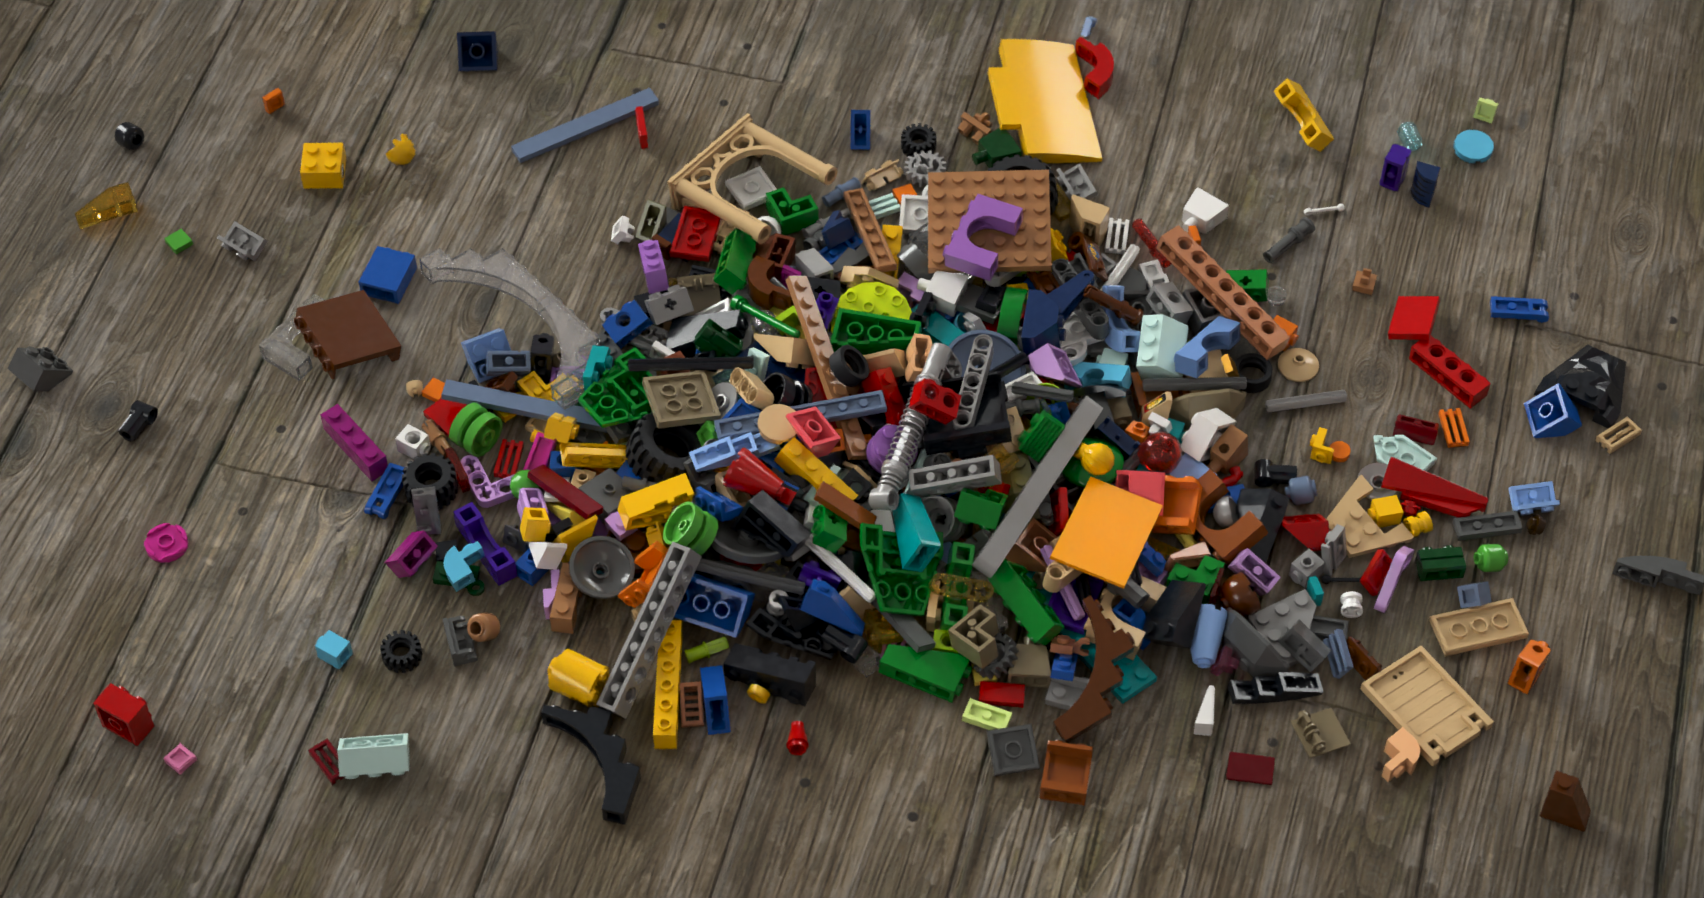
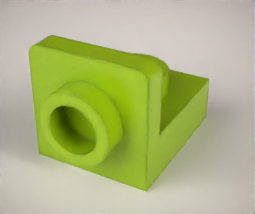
M794 305L775 317L793 328L797 325L801 326ZM777 329L781 336L786 334L781 330Z

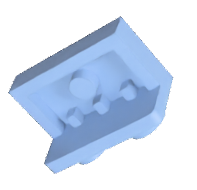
M1552 481L1511 486L1508 488L1512 511L1520 512V515L1533 514V510L1540 509L1541 513L1554 511V507L1560 505V501L1555 499Z

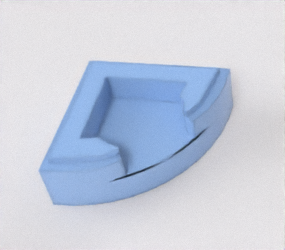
M1086 17L1081 36L1088 37L1091 34V28L1095 27L1097 18Z

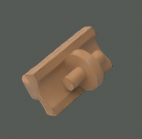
M966 112L961 115L963 121L959 125L958 130L965 137L972 130L976 132L972 137L975 144L978 145L982 137L992 132L989 129L992 123L989 121L990 115L984 112L981 115L977 113L974 118Z

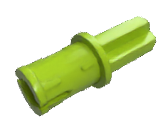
M722 636L706 643L703 641L701 645L684 650L690 664L704 657L710 658V655L728 649L729 643L727 638Z

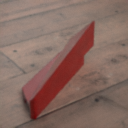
M1390 457L1381 488L1401 491L1400 500L1414 501L1416 505L1458 518L1469 517L1471 513L1476 511L1485 512L1489 500L1483 495L1394 457Z

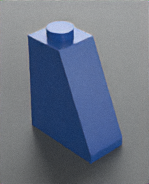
M719 665L700 668L708 735L729 733L731 730L723 667Z

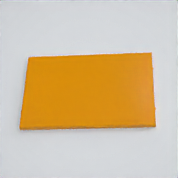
M1090 476L1050 559L1124 589L1163 505Z

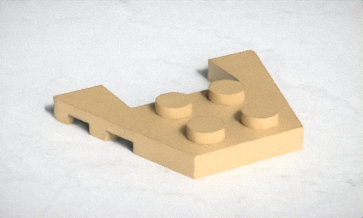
M1362 474L1327 517L1329 531H1332L1337 524L1345 527L1346 551L1349 558L1375 552L1377 549L1385 547H1395L1396 544L1404 542L1407 544L1414 539V536L1403 523L1384 534L1362 508L1358 501L1371 494L1374 489Z

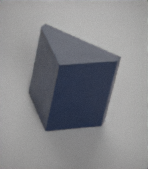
M496 31L457 32L459 71L498 69Z

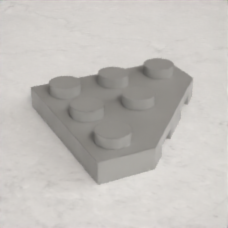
M1306 589L1255 614L1249 615L1248 622L1275 648L1282 660L1286 661L1291 667L1299 663V661L1278 641L1298 620L1311 629L1312 620L1316 612V604Z

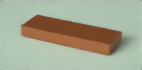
M824 481L819 485L814 497L815 501L860 529L861 523L875 524L876 515Z

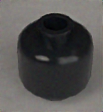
M131 122L121 123L115 131L116 142L129 150L139 148L144 141V131L141 127Z

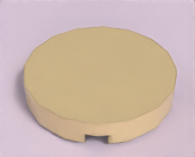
M773 404L766 407L760 413L757 421L761 437L773 444H782L783 442H789L793 437L796 438L797 434L786 418L788 413L796 411L783 404Z

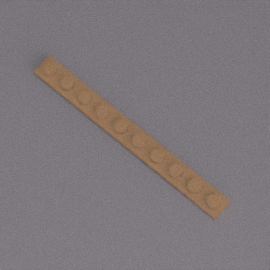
M788 276L785 281L827 400L849 396L846 386L834 376L830 369L829 359L834 351L807 276ZM857 417L835 421L837 428H841L843 431L845 452L848 460H866L867 444Z

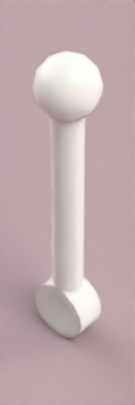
M1338 204L1337 206L1326 208H1307L1304 210V214L1311 215L1312 213L1333 210L1343 211L1345 206Z

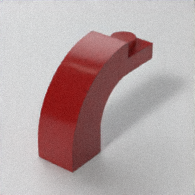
M1080 37L1076 40V55L1094 67L1085 76L1084 88L1085 91L1100 99L1112 84L1114 59L1109 49L1101 42L1095 46L1090 41Z

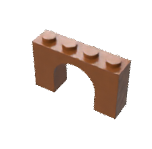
M1209 469L1198 479L1203 488L1194 535L1198 533L1201 536L1199 541L1205 542L1208 548L1211 547L1214 550L1212 555L1229 566L1240 551L1252 548L1268 534V531L1250 510L1226 529L1212 530L1205 526V517L1208 510L1229 492L1223 481Z

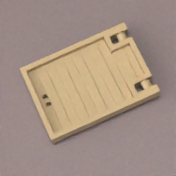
M1422 645L1361 684L1360 689L1389 721L1398 730L1402 727L1405 728L1417 740L1420 754L1432 767L1439 762L1440 755H1443L1445 758L1477 738L1480 735L1481 728L1487 731L1492 728L1494 723Z

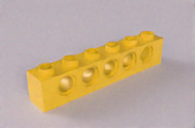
M672 620L658 650L653 725L654 749H677L680 701L679 683L681 682L683 644L682 620Z

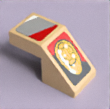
M1167 391L1142 406L1138 422L1149 426L1148 418L1152 412L1168 420L1172 405L1171 392Z

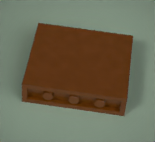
M364 290L299 307L296 310V317L294 318L295 327L301 331L305 342L311 346L314 356L322 363L323 370L328 372L332 379H335L336 370L385 355L389 357L391 362L397 361L400 358L401 344Z

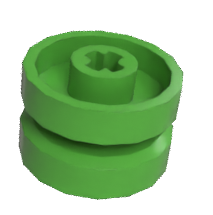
M470 403L456 415L449 430V438L451 442L464 448L472 456L480 457L489 452L497 442L502 431L503 422L501 418L488 412L480 404Z
M684 502L669 516L663 530V540L669 546H671L672 542L691 548L701 556L711 546L716 537L718 520L693 502Z

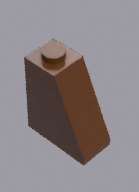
M1556 770L1545 797L1540 817L1585 832L1591 810L1579 778Z

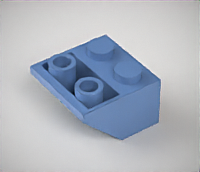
M500 328L461 342L467 362L478 383L496 377L486 375V354L488 351H511L506 334Z

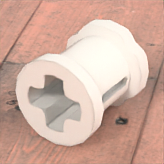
M775 590L769 596L767 611L774 617L784 615V610L778 597L779 595H788L782 590Z

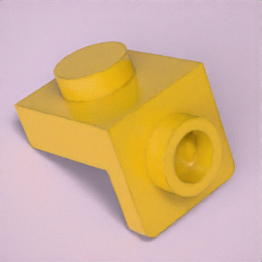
M1319 427L1317 435L1313 434L1309 446L1312 447L1310 459L1320 463L1331 464L1334 449L1324 446L1328 429Z

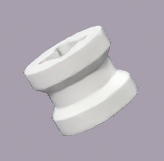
M1351 591L1341 595V614L1344 617L1357 618L1363 614V607L1361 606L1363 597L1360 593Z

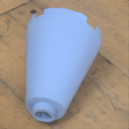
M1201 604L1190 648L1193 663L1197 664L1199 668H1209L1215 664L1228 612L1223 607H1221L1220 611L1215 609V605Z

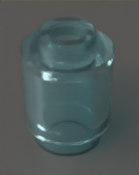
M1402 123L1397 133L1403 146L1411 151L1418 150L1422 146V137L1415 123Z

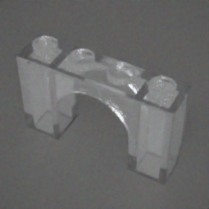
M314 293L300 307L325 301V299ZM295 311L290 314L285 322L277 326L269 337L261 342L259 348L264 360L300 381L313 369L310 355L292 344L295 336L301 333L294 324Z

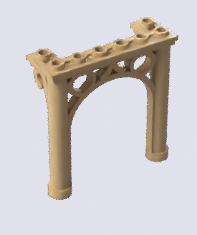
M747 113L717 140L713 141L704 151L699 153L690 163L686 164L677 174L672 176L668 180V187L673 210H680L684 206L706 209L752 236L754 241L763 244L770 237L771 227L724 200L717 193V181L727 167L748 156L754 155L760 158L763 155H772L791 164L825 185L833 183L838 170L833 165L821 162L754 124L751 115ZM704 175L711 177V179L703 182L697 181V179ZM711 188V194L705 190Z

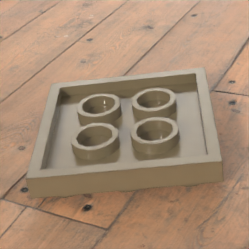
M705 371L643 377L642 384L658 428L705 423L706 420L714 421L721 418Z

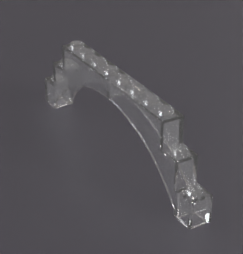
M439 248L419 259L421 273L432 284L436 282H460L489 287L515 297L536 311L553 331L561 350L560 368L555 382L551 384L552 399L564 410L578 403V398L584 393L583 374L592 345L600 346L601 339L595 331L593 332L583 320H580L575 315L573 310L568 309L560 298H556L548 287H544L536 276H532L523 264L520 265L511 253L509 254L502 248L483 258L481 254H477L470 248L451 258L449 254H445Z

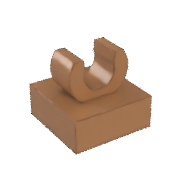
M1364 268L1363 272L1357 270L1352 291L1372 295L1377 275L1371 274L1372 270Z

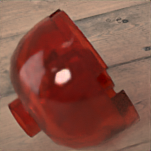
M1154 432L1146 437L1139 446V461L1150 472H1164L1165 475H1168L1177 468L1182 459L1180 442L1170 433Z

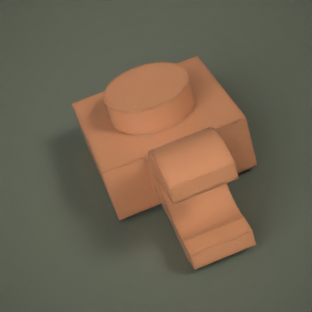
M1058 635L1052 639L1050 652L1067 655L1077 653L1081 656H1088L1089 650L1083 649L1081 645H1089L1091 639L1083 637L1075 642V639H1070L1069 636Z

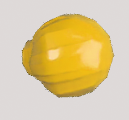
M401 134V141L393 139L395 147L386 153L388 160L396 165L410 163L416 152L411 139L408 140L406 134Z
M1083 442L1080 443L1079 449L1075 451L1073 457L1078 460L1080 459L1083 468L1089 474L1098 476L1105 475L1111 471L1114 466L1115 457L1107 445L1102 443L1089 445Z

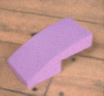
M559 569L551 570L552 588L543 589L546 619H550L560 576Z

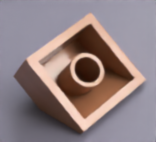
M1033 518L1026 525L1005 558L1008 561L1025 566L1028 571L1046 572L1047 565L1040 549L1058 536Z

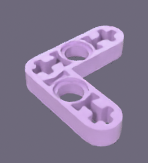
M467 455L461 459L462 474L481 507H492L515 498L512 491L505 493L500 490L504 486H510L513 475L491 483L477 457ZM468 464L474 467V472L471 473L470 467L467 466ZM476 478H482L484 480L483 483L479 485L473 484L472 482ZM485 490L486 495L490 498L486 499L483 497L482 491Z
M1403 546L1396 552L1375 603V610L1383 613L1386 612L1401 573L1408 567L1413 557V549Z

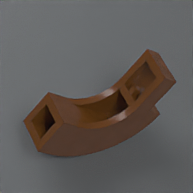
M756 256L748 268V293L750 298L758 306L768 311L772 307L784 311L794 305L789 290L770 282L771 278L775 277V262Z

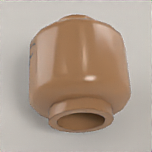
M492 613L475 614L468 621V634L477 642L493 640L500 632L499 620Z

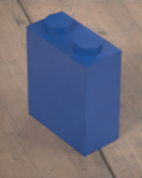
M377 246L359 280L360 291L364 290L368 297L399 304L417 269L415 255Z

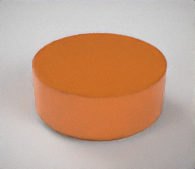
M1336 441L1330 445V448L1334 449L1333 461L1345 462L1349 459L1351 449L1347 443Z

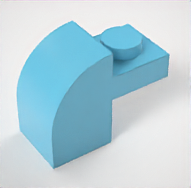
M478 541L467 544L460 552L453 546L445 555L444 569L449 582L456 592L475 581L469 566L485 557L483 548Z

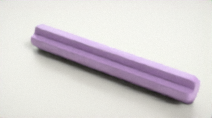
M1045 545L1040 549L1047 567L1054 562V560L1050 559L1054 550L1051 545ZM1069 583L1060 590V593L1074 620H1081L1085 616V612Z

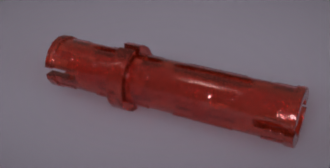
M1141 218L1136 219L1132 223V228L1150 249L1149 253L1152 257H1156L1163 268L1169 267L1172 263L1155 248L1159 241Z

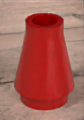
M801 721L791 723L786 747L792 755H803L809 747L804 723Z

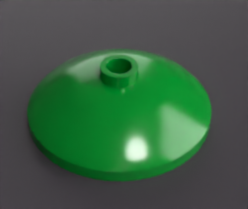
M1085 438L1082 440L1084 444L1102 443L1112 450L1115 460L1111 471L1105 475L1094 476L1083 468L1080 459L1078 460L1072 456L1061 472L1067 481L1084 488L1090 476L1110 484L1116 480V470H1123L1124 459L1121 451L1112 443L1098 438Z

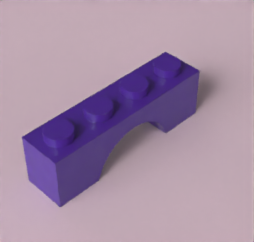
M473 502L453 511L456 527L468 544L478 541L482 546L485 557L481 558L480 561L497 585L500 586L517 577L514 559L505 547L501 548L495 542L485 524L483 516Z

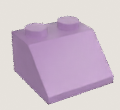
M1047 343L1028 355L1030 361L1029 368L1035 374L1053 382L1076 388L1082 387L1064 350Z

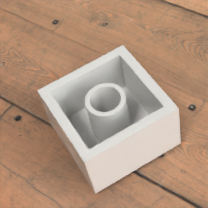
M1218 408L1198 412L1191 419L1192 425L1190 429L1182 436V443L1179 448L1198 462L1210 459V450L1226 429L1231 424L1235 426L1237 421Z

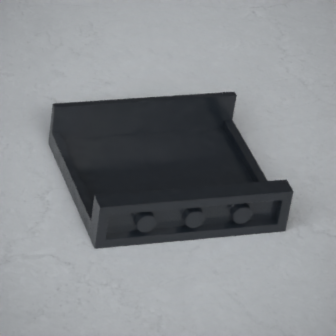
M1000 371L988 373L974 427L954 430L953 420L946 425L932 418L928 420L929 422L923 435L926 455L1012 442ZM964 377L941 380L942 387L950 388L959 394ZM972 383V384H970L969 386H970V387H975V386H977L978 384ZM967 402V403H965V404H963V405H965V406H970V405H972L973 403ZM961 421L958 424L965 425L968 422Z

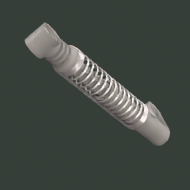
M934 343L923 370L915 379L914 385L925 378L931 379L936 384L942 386L941 380L961 377V363L947 345ZM914 386L912 387V392L910 393V396H911V397H912V393H913ZM911 397L908 398L909 403L905 405L906 409L903 410L904 414L901 415L902 420L899 421V426H897V431L894 434L895 437L892 438L893 443L890 444L891 448L888 449L889 454L885 457L887 460L882 464V476L878 486L870 492L869 504L873 510H895L898 507L899 489L902 482L908 477L913 459H915V454L918 451L917 448L920 446L926 425L929 422L930 417L927 418L926 415L909 408L908 404H910Z

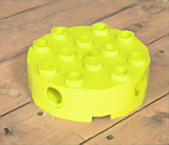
M863 282L849 288L839 298V304L831 322V332L833 333L839 308L908 320L912 311L906 298L894 287L881 282Z

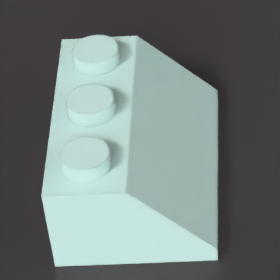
M1164 314L1143 315L1136 364L1142 381L1144 379L1183 378V374L1175 372L1174 356L1177 351L1187 344L1188 325Z
M408 733L341 738L339 740L337 749L339 776H345L346 779H355L359 775L368 774L369 777H379L382 773L402 775L405 774V771H409Z

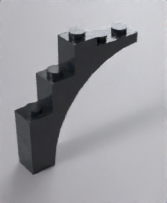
M544 705L541 711L543 724L558 728L574 736L596 758L605 779V796L602 805L603 820L625 825L641 775L639 766L629 762L623 763L627 751L626 739L618 735H609L613 724L612 711L602 707H589L588 713L585 714L579 710L571 711L556 705Z

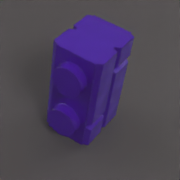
M1397 144L1392 145L1383 164L1379 183L1382 187L1392 191L1399 190L1401 183L1406 178L1411 156L1410 149Z

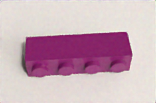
M339 404L320 414L324 430L371 482L383 475L388 466L386 455Z

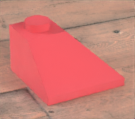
M816 406L786 415L787 420L802 444L817 458L829 455L841 439Z

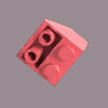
M1116 470V487L1161 504L1164 507V472ZM1163 507L1159 516H1163Z

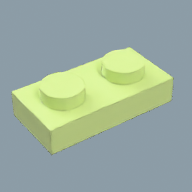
M971 698L962 715V721L987 730L1007 728L1012 718V712Z

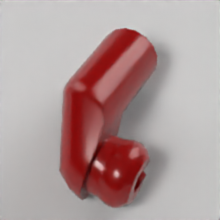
M1239 466L1230 468L1229 472L1231 475L1221 479L1226 487L1236 485L1243 477V471H1241Z

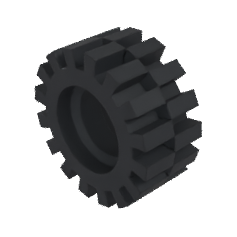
M914 123L911 124V128L908 125L901 134V150L903 149L904 154L907 153V157L911 155L914 157V152L921 154V150H924L925 153L932 150V154H934L936 150V132L933 131L932 127L928 128L927 124L923 127L922 123H918V126H915ZM920 139V140H924L925 142L919 144V143H914V142H912V141H913V140Z
M397 630L393 631L394 636L388 634L386 636L387 640L383 639V645L380 646L383 663L390 671L394 668L395 673H398L399 669L402 670V673H406L405 669L407 668L409 671H412V665L417 667L419 665L418 661L422 660L420 641L415 634L412 636L410 631L405 634V630H401L400 634H397ZM399 647L410 649L404 656H395L393 654V651Z

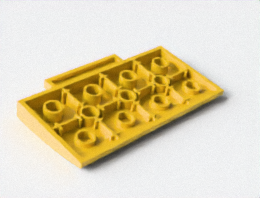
M1001 39L999 54L1002 67L988 68V77L1000 129L1018 131L1023 157L1025 155L1032 156V159L1036 157L1042 160V163L1102 162V155L1074 45L1042 40Z

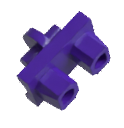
M821 292L816 303L828 332L839 304V298L833 297L831 293Z
M811 560L809 563L805 562L797 581L804 582L806 586L810 587L813 579L821 580L837 590L842 578L832 569L828 570V572L820 569L819 563Z

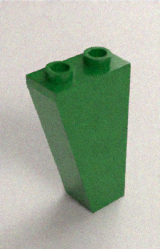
M889 644L880 660L878 673L952 703L955 696L961 695L964 688L962 682L964 678H969L973 667L970 666V660L962 654L935 650L917 653L912 647Z

